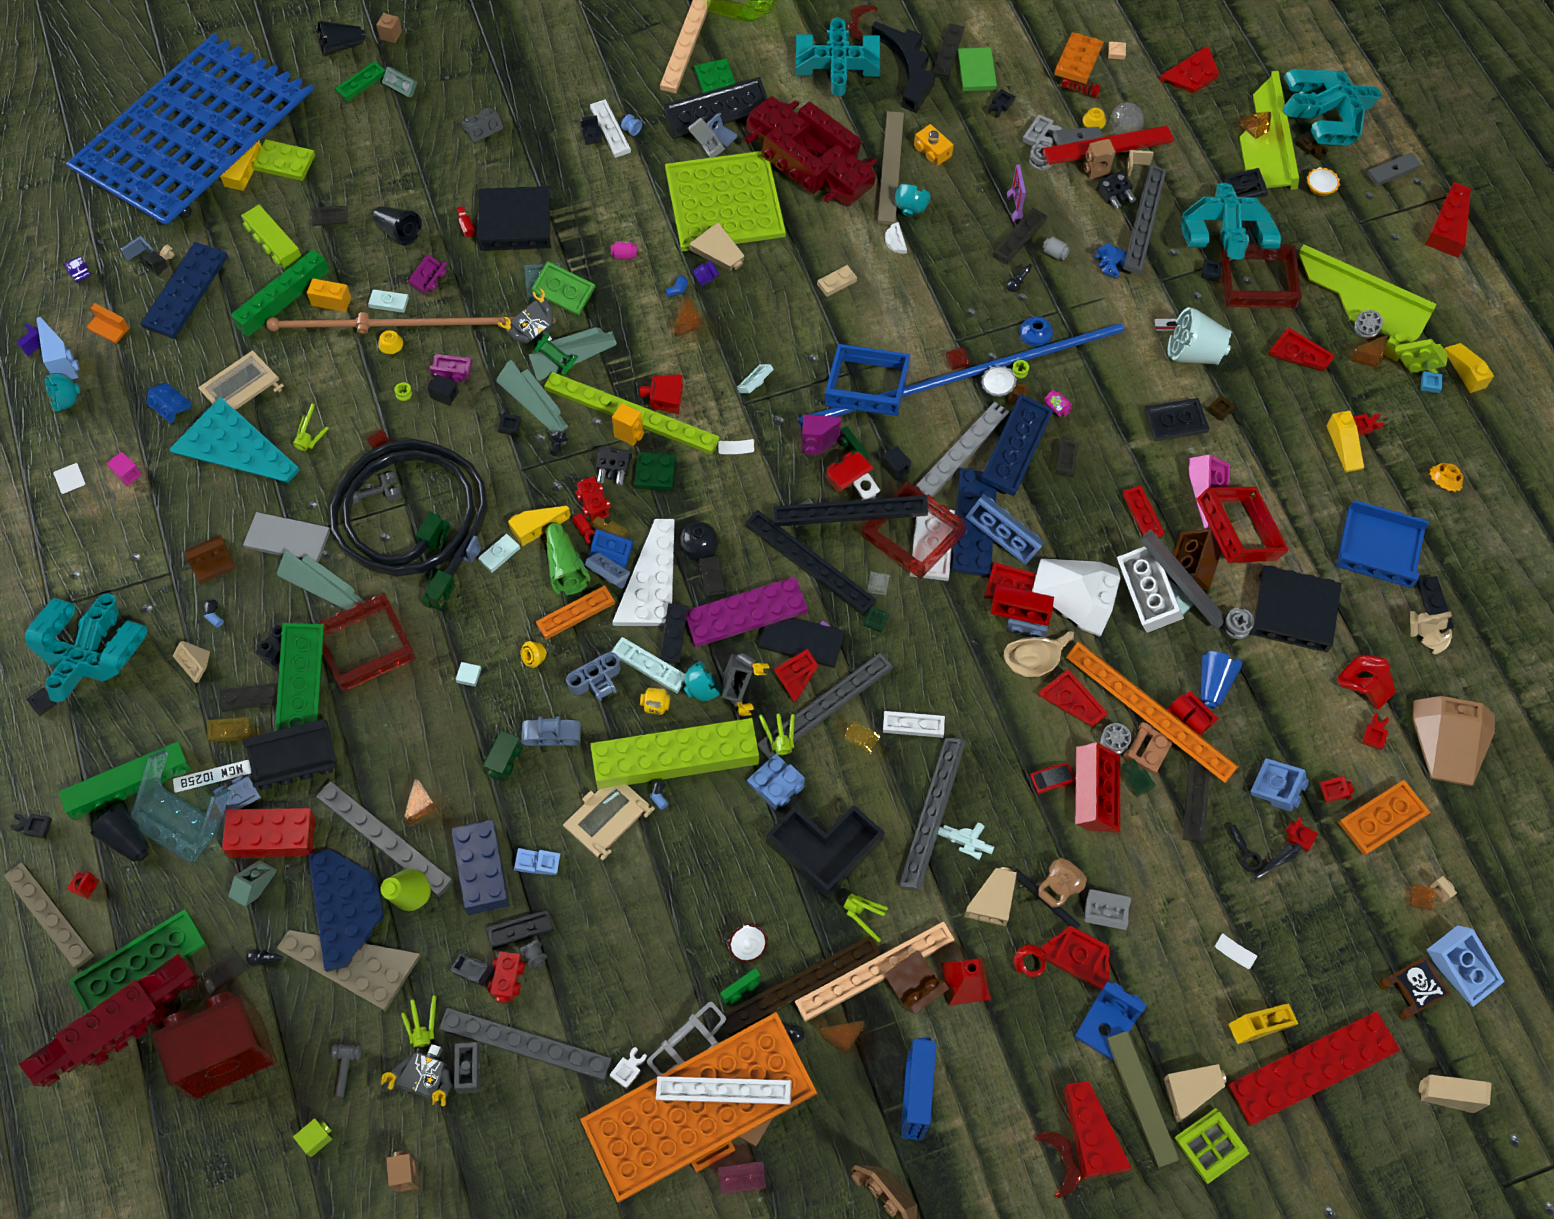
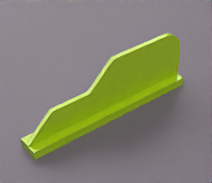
M1272 71L1271 77L1253 94L1257 119L1240 136L1245 171L1259 168L1267 188L1290 186V190L1298 189L1299 174L1288 118L1283 111L1285 102L1279 71Z
M1304 244L1297 259L1301 260L1310 282L1339 294L1349 321L1355 323L1359 314L1366 310L1378 312L1383 319V325L1378 334L1390 338L1395 329H1398L1412 337L1410 343L1414 342L1420 337L1437 305Z

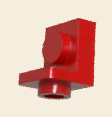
M1345 776L1320 782L1326 803L1348 798V800L1353 799L1351 794L1355 792L1351 781H1347Z
M1299 817L1295 822L1291 821L1285 831L1288 833L1285 840L1293 845L1296 842L1299 843L1302 850L1308 853L1318 833L1301 824L1303 819Z

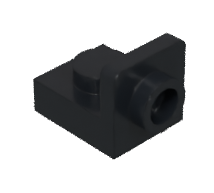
M597 115L581 118L585 145L601 143L602 136Z

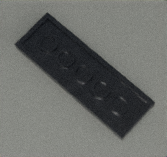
M757 77L664 104V110L676 139L692 134L688 127L699 118L708 123L716 114H719L724 125L749 117V113L768 98L761 77ZM717 121L713 123L712 128L717 126Z

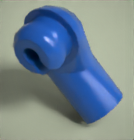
M679 276L674 287L666 288L667 297L684 293L688 285L687 278Z

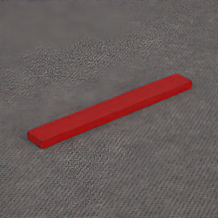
M1168 126L1046 147L1043 149V154L1048 164L1052 165L1085 159L1090 143L1110 139L1115 153L1172 143L1174 137Z

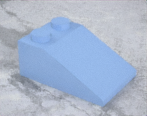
M38 317L37 324L43 363L50 374L61 373L71 379L79 378L77 370H80L78 360H74L72 350L67 349L57 334L41 317Z
M1457 925L1427 949L1436 967L1470 1006L1474 1007L1505 982L1475 931L1471 928Z

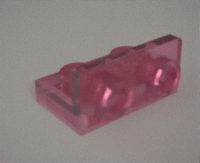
M763 1161L718 1168L722 1195L766 1188Z

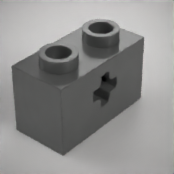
M477 1042L455 1044L454 1089L458 1094L480 1092L481 1048Z

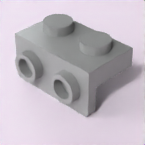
M1090 889L1085 902L1084 922L1127 930L1131 897Z

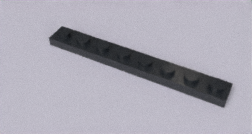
M927 495L773 506L774 527L928 516Z
M759 510L745 522V526L863 616L876 603V599L783 528L780 526L774 527V522Z

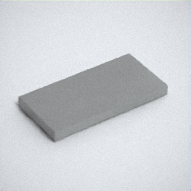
M256 512L243 546L246 549L283 556L284 552L288 550L300 560L308 555L319 563L331 530L325 526Z

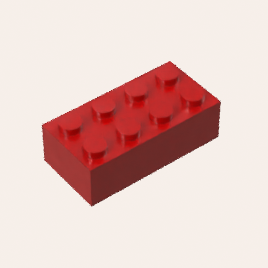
M311 808L226 810L222 851L228 858L308 856V854L313 853L316 816Z

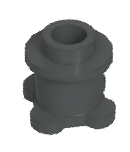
M538 939L520 948V952L528 961V967L538 968L545 963L547 955L540 948L542 945Z

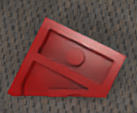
M806 649L774 669V672L794 703L797 702L814 675L818 664L809 650Z

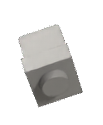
M699 118L688 127L710 158L716 157L725 150L718 136L702 118Z

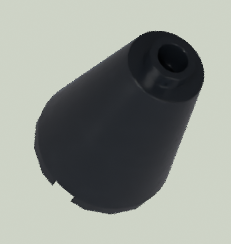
M327 21L317 22V33H319L320 37L318 39L319 46L324 56L363 44V40L366 39L365 31L361 30L360 26Z
M379 206L373 213V220L398 244L408 246L417 240L419 236L417 235L418 230L422 229V220L414 211Z
M123 804L115 806L116 811L113 813L108 811L92 826L94 831H90V834L132 862L137 860L141 862L149 855L148 850L150 847L127 808Z

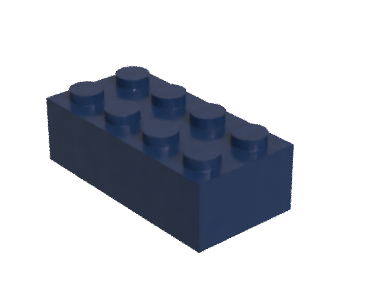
M490 820L452 828L464 908L467 914L472 915L510 906L494 821Z

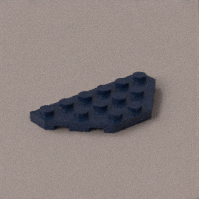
M330 849L310 853L308 857L325 971L329 972L349 966L355 953L359 948L363 947L371 936L372 930L383 920L384 912L376 875Z

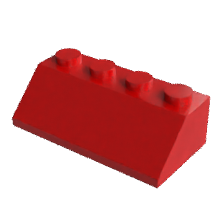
M1097 742L1076 747L1075 824L1091 831L1120 832V755Z

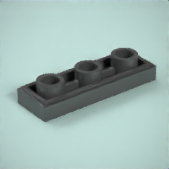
M1100 127L1055 130L1053 136L1057 145L1101 138L1103 134Z
M1411 152L1370 169L1367 175L1376 186H1379L1419 169L1421 163Z

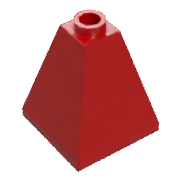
M984 957L941 963L944 982L949 988L946 991L949 1006L991 1000Z

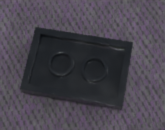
M1199 398L1146 406L1144 409L1154 442L1208 433L1210 429Z

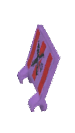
M1020 164L1016 165L1012 188L1007 192L1008 200L1014 196L1016 211L1012 214L1013 223L1016 219H1020L1021 222L1024 221L1022 209L1026 191Z

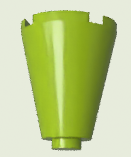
M408 868L385 879L381 885V893L399 909L414 911L426 904L431 894V886L428 883L427 876L422 871Z

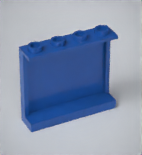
M1353 500L1347 511L1336 567L1412 588L1419 578L1417 568L1424 532L1429 521L1423 520L1420 517L1405 515L1402 512L1387 510L1381 506L1369 505L1363 501Z

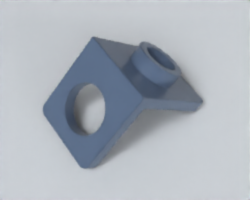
M716 114L707 123L718 136L723 146L728 147L737 138V134L723 126L719 114ZM717 121V126L712 129L713 123Z
M141 236L121 248L127 261L144 250L149 254L154 251Z
M473 536L466 549L467 555L463 559L466 562L473 563L475 557L480 553L481 546L477 536ZM458 549L452 554L453 557L457 553Z

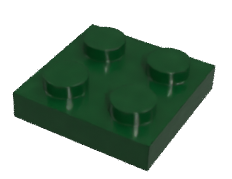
M638 452L634 487L636 489L672 491L676 455Z

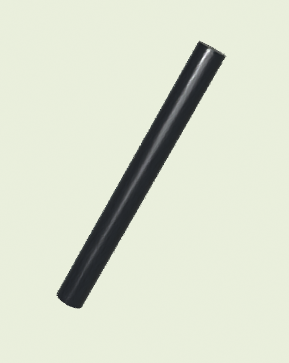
M1016 868L1013 871L1017 872L1016 879L1065 923L1076 929L1081 926L1060 906L1051 907L1040 898L1039 887Z

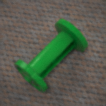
M546 333L542 340L537 342L538 345L533 350V353L536 354L540 350L563 368L561 374L564 376L569 369L573 368V364L578 356L574 355L570 358L548 340L550 334ZM563 357L567 360L565 364L561 363V358Z

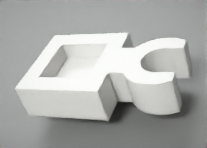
M636 1047L631 1050L630 1059L626 1060L623 1057L610 1074L612 1079L627 1090L641 1072L637 1066L643 1064L647 1059L646 1054L640 1059L635 1058V1054L638 1051Z

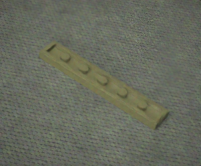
M1128 1031L1107 1038L1106 1041L1157 1168L1178 1161L1179 1157Z

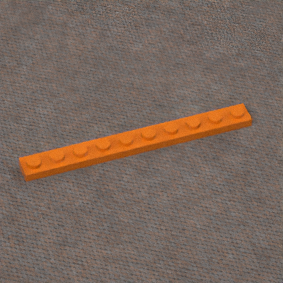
M1077 642L1066 657L1223 782L1226 783L1239 767L1081 642Z

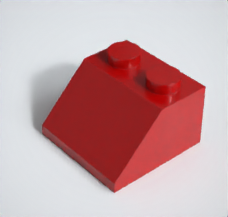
M851 451L843 457L844 461L838 465L835 462L827 468L828 472L825 476L837 493L874 469L859 452L853 454Z

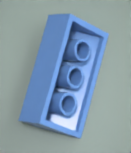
M985 494L981 496L965 517L1025 565L1044 544V541L1037 534L1030 531L1022 522L1011 516L1007 510L1001 508L993 499Z

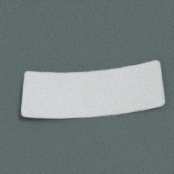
M754 440L718 441L719 454L754 452Z
M1225 934L1220 936L1215 945L1219 951L1247 969L1251 968L1257 958V955L1238 945Z

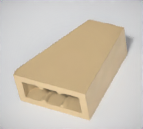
M719 223L690 243L689 249L692 252L728 271L732 269L737 270L743 265V253Z
M1006 867L996 868L968 905L964 917L1006 926L1009 919L1017 872H1012L1011 869Z
M1219 1064L1168 1074L1164 1078L1176 1123L1181 1122L1225 1087L1226 1076L1224 1071L1220 1070Z
M1429 1075L1421 1080L1419 1093H1421V1101L1476 1113L1490 1105L1491 1083Z

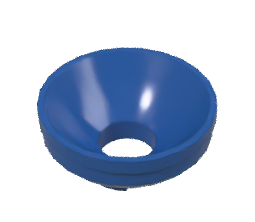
M1034 316L1027 318L1022 323L1020 336L1026 344L1033 347H1041L1048 344L1052 339L1053 328L1048 320ZM1040 323L1043 328L1035 329L1033 324Z

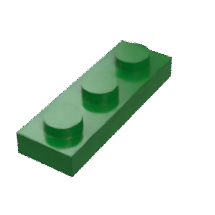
M373 61L336 87V93L348 102L383 78L385 69Z

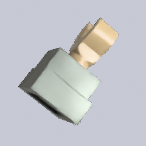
M167 244L162 248L160 254L155 251L150 254L148 252L145 253L142 258L146 268L156 276L161 274L167 268L165 260L175 256L171 251L173 248Z

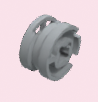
M1036 143L1031 149L1029 163L1036 170H1047L1052 166L1048 164L1043 154L1044 148L1052 147L1048 143Z
M1374 310L1363 311L1355 321L1354 330L1361 338H1374L1382 328L1383 319Z
M1232 609L1223 623L1225 633L1234 639L1245 638L1254 626V617L1246 609Z
M1110 724L1104 729L1100 738V744L1121 755L1127 750L1131 742V733L1122 724Z

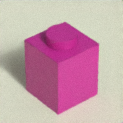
M122 452L114 456L107 463L111 472L126 486L142 475L136 464Z

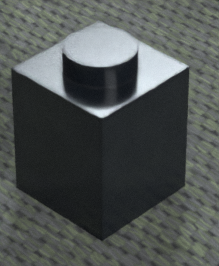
M438 374L428 384L430 398L448 406H451L459 393L457 382Z
M896 446L883 453L881 466L896 481L910 471L911 460Z

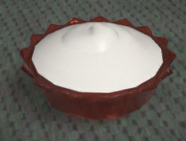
M753 923L749 925L744 924L741 927H737L731 933V937L728 940V950L736 961L752 963L765 954V949L768 947V937L760 926H755Z

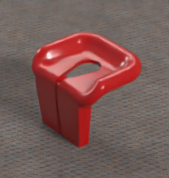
M1366 654L1356 657L1337 678V683L1340 687L1366 694L1373 707L1378 710L1396 692L1390 673V664L1385 658ZM1364 671L1374 675L1372 678L1357 677L1359 673Z

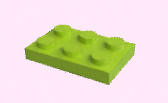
M265 139L252 166L255 171L303 181L315 157V152L311 149Z

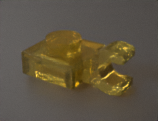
M598 516L593 521L595 524L593 528L595 529L599 528L622 537L628 534L627 529L613 521L608 525Z

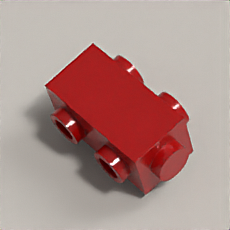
M595 477L585 478L578 482V490L575 491L578 501L583 502L582 510L585 517L589 516L591 523L609 517L608 509L611 506L608 498H604L602 495L604 490L601 483H597Z
M499 951L498 958H494L493 971L495 973L494 978L489 980L488 992L495 999V1002L507 1004L508 1001L514 1002L515 996H519L521 983H518L519 976L524 973L525 962H523L520 954Z

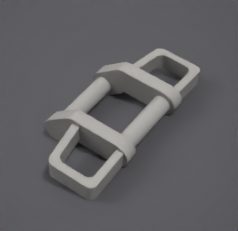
M708 1002L695 1015L692 1014L688 1018L689 1021L671 1038L665 1039L661 1043L662 1046L647 1059L648 1065L658 1076L664 1073L653 1064V1059L665 1049L677 1062L669 1070L684 1063L685 1060L673 1047L694 1027L711 1044L709 1048L719 1044L713 1035L726 1021V1017L713 1002ZM709 1007H712L721 1017L720 1022L711 1032L698 1019Z

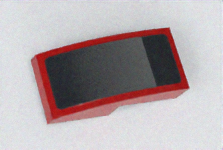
M1068 763L1030 774L1038 795L1054 788L1058 790L1076 782Z

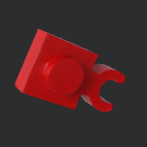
M1367 414L1353 416L1358 436L1372 433L1373 429H1381L1384 426V422L1378 423L1375 421L1379 420L1381 415L1374 414L1372 418H1368Z
M1375 713L1371 719L1372 724L1369 723L1366 726L1362 744L1381 751L1384 748L1389 731L1383 728L1389 722V717L1386 716L1383 722H1380L1377 719L1378 713Z

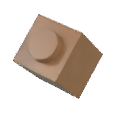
M383 13L376 24L381 40L396 43L402 33L399 17Z

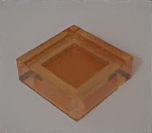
M1016 384L1013 391L1008 393V402L1016 403L1020 394L1027 397L1028 385Z
M1412 885L1410 887V907L1431 911L1433 909L1434 888Z

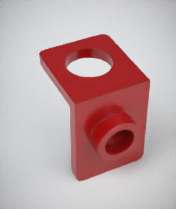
M78 871L68 885L67 890L89 899L99 880L90 872L84 874ZM80 879H82L81 882H80V884L78 885V887H77V889H76V883H77V881L80 880Z

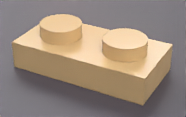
M846 265L819 279L817 285L828 297L857 282V276Z

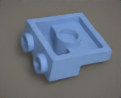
M777 754L772 756L747 779V784L775 811L779 807H784L790 801L789 797L794 793L798 794L805 786V777L791 764L788 765Z
M1266 758L1250 792L1251 796L1270 801L1274 807L1292 812L1293 807L1299 806L1301 801L1299 794L1301 790H1306L1309 780L1304 769Z

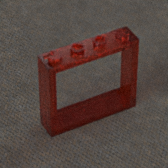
M1249 243L1243 258L1285 260L1289 292L1233 290L1229 261L1231 258L1228 257L1223 246L1220 260L1222 262L1221 269L1226 307H1298L1302 295L1295 245L1282 244L1279 249H1261L1260 245Z
M906 482L891 498L925 496L926 494L921 492L918 486L914 487ZM927 495L928 512L953 530L922 562L878 532L888 519L869 520L861 528L864 539L920 579L966 533L965 521L961 519V516L954 515L947 506L937 503L931 495Z
M386 594L378 597L374 596L363 604H356L353 608L345 612H338L333 617L321 620L318 623L325 625L324 636H327L386 609L402 642V648L341 675L324 640L323 653L342 692L416 659Z

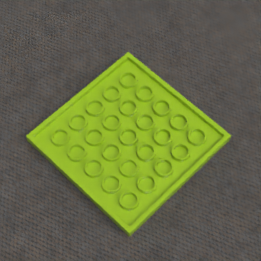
M762 151L665 164L681 252L690 251V243L717 223L721 225L735 244L786 237L771 165L769 161L761 156Z

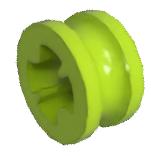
M1017 360L1013 364L1012 372L1015 373L1016 378H1025L1029 371V365L1024 360Z
M402 382L395 386L394 391L397 399L406 401L411 398L412 390L408 383Z

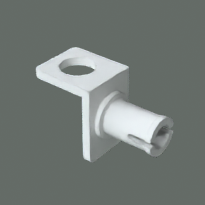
M869 473L853 482V485L863 498L862 500L876 499V494L880 489ZM864 480L870 483L871 487L868 491H864L860 486Z

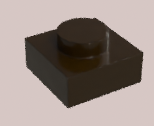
M1221 395L1209 406L1208 410L1223 421L1234 411L1236 406Z

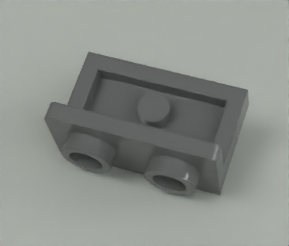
M491 108L483 109L480 111V114L465 118V121L461 122L462 128L470 134L473 142H477L503 129L498 113Z

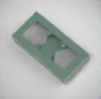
M392 67L386 68L382 80L383 84L407 97H413L418 82Z

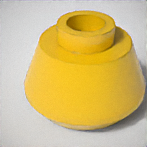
M1091 108L1084 115L1083 123L1087 128L1100 127L1102 129L1106 124L1105 114L1099 108Z
M388 330L381 334L378 347L385 354H395L402 349L403 339L396 332Z
M527 641L521 648V659L528 667L535 668L545 660L546 649L542 644Z

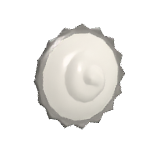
M996 366L985 371V374L982 375L981 384L986 393L995 397H1002L1013 391L1017 379L1011 369H1007L1006 366Z

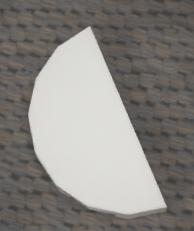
M899 222L894 223L885 233V243L893 252L907 254Z

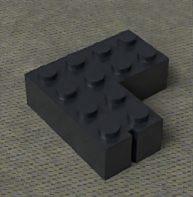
M855 805L826 833L794 806L782 818V824L779 822L766 835V843L828 898L883 841L885 832Z

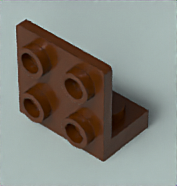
M918 950L884 974L904 1009L913 1014L919 1012L949 989L944 981L936 979Z

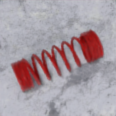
M1063 78L1061 85L1063 88L1068 86L1069 90L1073 86V91L1077 88V92H1080L1082 88V94L1086 90V95L1090 92V96L1097 98L1101 85L1095 84L1093 88L1094 83H1092L1087 93L1089 81L1083 91L1084 83H1082L1079 89L1080 82H1078L1074 89L1075 81H1073L1070 87L1071 79Z

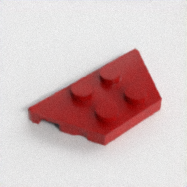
M1206 46L1162 74L1159 81L1163 83L1165 80L1174 83L1173 87L1184 89L1194 94L1217 79L1219 72L1211 51Z
M1069 926L1062 933L1040 947L1046 953L1044 956L1046 962L1101 991L1106 983L1109 982V946L1088 934Z

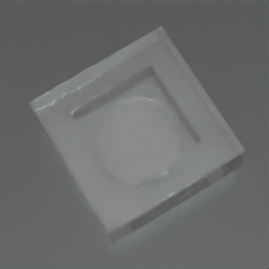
M871 572L867 592L887 595L890 575Z

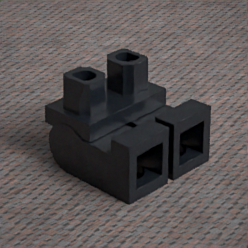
M278 625L271 630L272 633L267 639L259 644V648L255 652L263 663L279 673L282 638V627Z

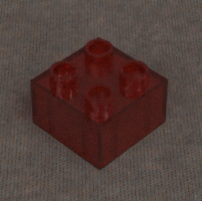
M232 992L218 994L206 1002L208 1009L192 1016L189 1011L170 1015L163 1021L164 1028L152 1033L167 1083L192 1101L278 1064L262 1016L240 995L234 997Z

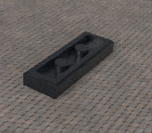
M548 909L487 927L492 950L554 931Z

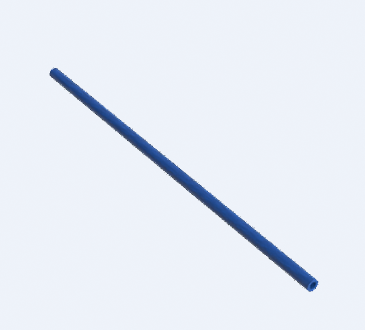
M1120 323L905 387L903 397L985 373L991 367L1010 366L1017 360L1027 361L1124 332V327ZM898 389L878 395L896 398ZM834 407L810 415L836 417L857 410ZM803 417L798 418L800 427H803Z

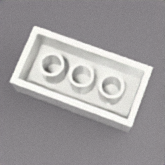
M1145 546L1117 557L1140 621L1147 633L1184 619L1166 571Z

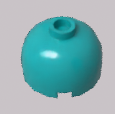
M901 184L897 187L895 193L897 207L903 211V215L909 217L922 213L927 208L931 198L930 193L923 189L921 192L917 190V186Z
M65 374L46 375V390L48 396H51V399L54 401L50 402L54 411H63L72 407L77 401V394H80L78 384L74 383Z
M698 661L685 674L684 681L686 687H684V690L690 698L694 696L698 701H711L721 695L719 692L720 688L712 675L707 671L704 672L705 665Z

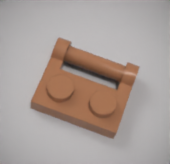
M1141 723L1135 740L1130 749L1126 750L1123 757L1127 761L1156 775L1173 741L1164 734L1154 730L1149 724ZM1147 735L1151 737V740L1142 757H1139L1136 753Z

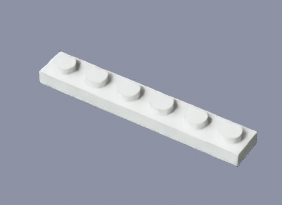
M657 1076L656 1100L791 1105L792 1081Z

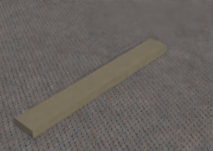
M887 111L878 224L892 225L896 221L897 205L895 203V193L899 182L904 113Z

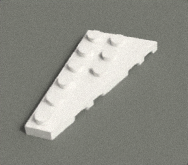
M674 519L654 520L612 622L613 626H665L668 603L672 604Z

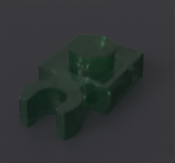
M1135 759L1130 761L1133 768H1128L1125 763L1122 764L1121 770L1130 776L1126 781L1137 797L1155 788L1156 784L1145 769L1138 770V763Z

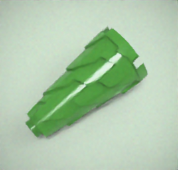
M558 523L549 524L546 528L552 589L560 595V591H564L565 595L578 593L587 587V580L590 583L589 572L585 568L579 554L575 551L563 526Z

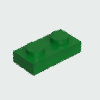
M756 968L720 992V998L725 1005L729 1002L731 1004L735 1003L742 997L741 994L747 989L751 991L760 984L761 975Z

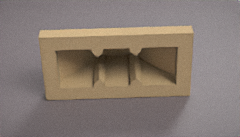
M181 641L173 657L192 680L197 683L207 667L210 651Z

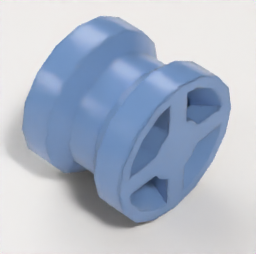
M631 114L626 115L621 123V129L629 131V134L632 136L637 135L642 128V121L634 119V116Z

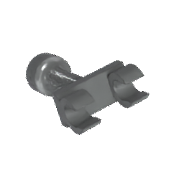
M395 472L380 475L382 485L379 487L355 491L353 505L360 503L362 498L382 492L386 494L387 501L402 498L400 488H392L389 491L387 485L398 482Z

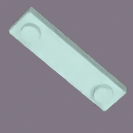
M621 637L611 651L618 655L619 660L677 694L685 684V674L623 637Z

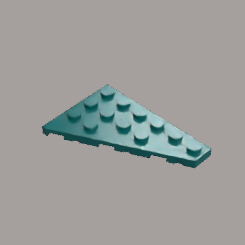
M221 397L169 449L173 454L225 466L230 469H237L253 475L264 476L284 483H289L301 470Z

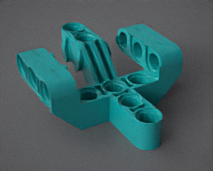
M834 18L831 21L830 30H827V46L813 45V34H796V76L813 75V69H831V93L835 96H842L846 92L847 69L863 70L864 77H880V35H863V46H849V41H847L849 30H845V21L841 18Z
M1293 69L1288 71L1284 78L1290 90L1299 93L1292 95L1284 105L1283 111L1290 117L1315 119L1336 107L1343 122L1320 120L1311 125V132L1318 144L1348 146L1356 142L1362 135L1365 109H1371L1382 94L1374 86L1352 85L1345 71Z
M1217 184L1215 197H1202L1183 213L1181 228L1189 248H1205L1207 243H1209V232L1204 220H1222L1221 243H1223L1224 249L1231 259H1243L1249 244V235L1245 234L1246 229L1242 228V221H1252L1254 238L1257 239V244L1260 245L1261 249H1279L1281 235L1274 220L1271 218V214L1257 198L1237 197L1233 186L1230 184Z
M103 594L98 597L80 619L75 645L55 639L74 616L76 607L68 601L53 598L26 630L25 641L27 646L48 665L56 667L45 682L51 701L61 702L65 700L84 676L104 682L118 675L119 670L123 668L145 639L147 626L128 620L121 628L117 629V634L113 639L106 643V648L102 654L97 653L101 637H106V631L111 625L115 626L119 610L114 595Z

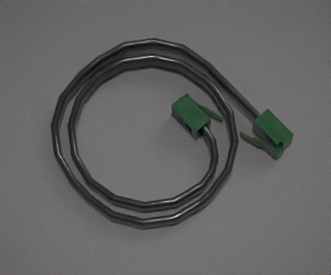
M416 439L387 442L366 452L344 476L330 506L331 530L345 555L368 570L396 577L425 573L446 562L458 549L445 572L438 570L434 576V571L431 570L428 587L421 599L423 606L442 611L456 587L453 576L467 554L466 549L473 536H478L488 510L485 483L471 462L448 448ZM420 460L438 464L457 476L466 490L468 509L459 532L445 548V539L451 526L448 521L441 519L440 515L429 512L415 535L418 544L414 549L402 555L386 556L376 553L359 540L352 528L351 508L355 491H358L374 473L394 463ZM449 460L470 472L479 487L481 505L471 529L470 526L475 515L472 487L461 469ZM346 492L347 495L343 503L345 528L357 549L373 561L364 558L348 547L339 532L338 511ZM440 541L439 554L421 563L406 565L419 558L425 550L433 552Z

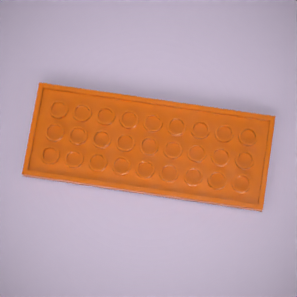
M775 1012L658 1077L791 1080V1105L656 1100V1077L580 1120L617 1202L620 1203L817 1095L818 1092L778 1013Z

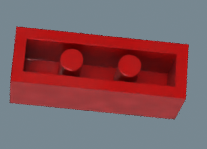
M996 584L990 614L1049 626L1054 596Z

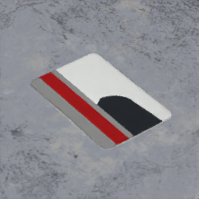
M1155 319L1156 331H1175L1177 326L1176 319Z

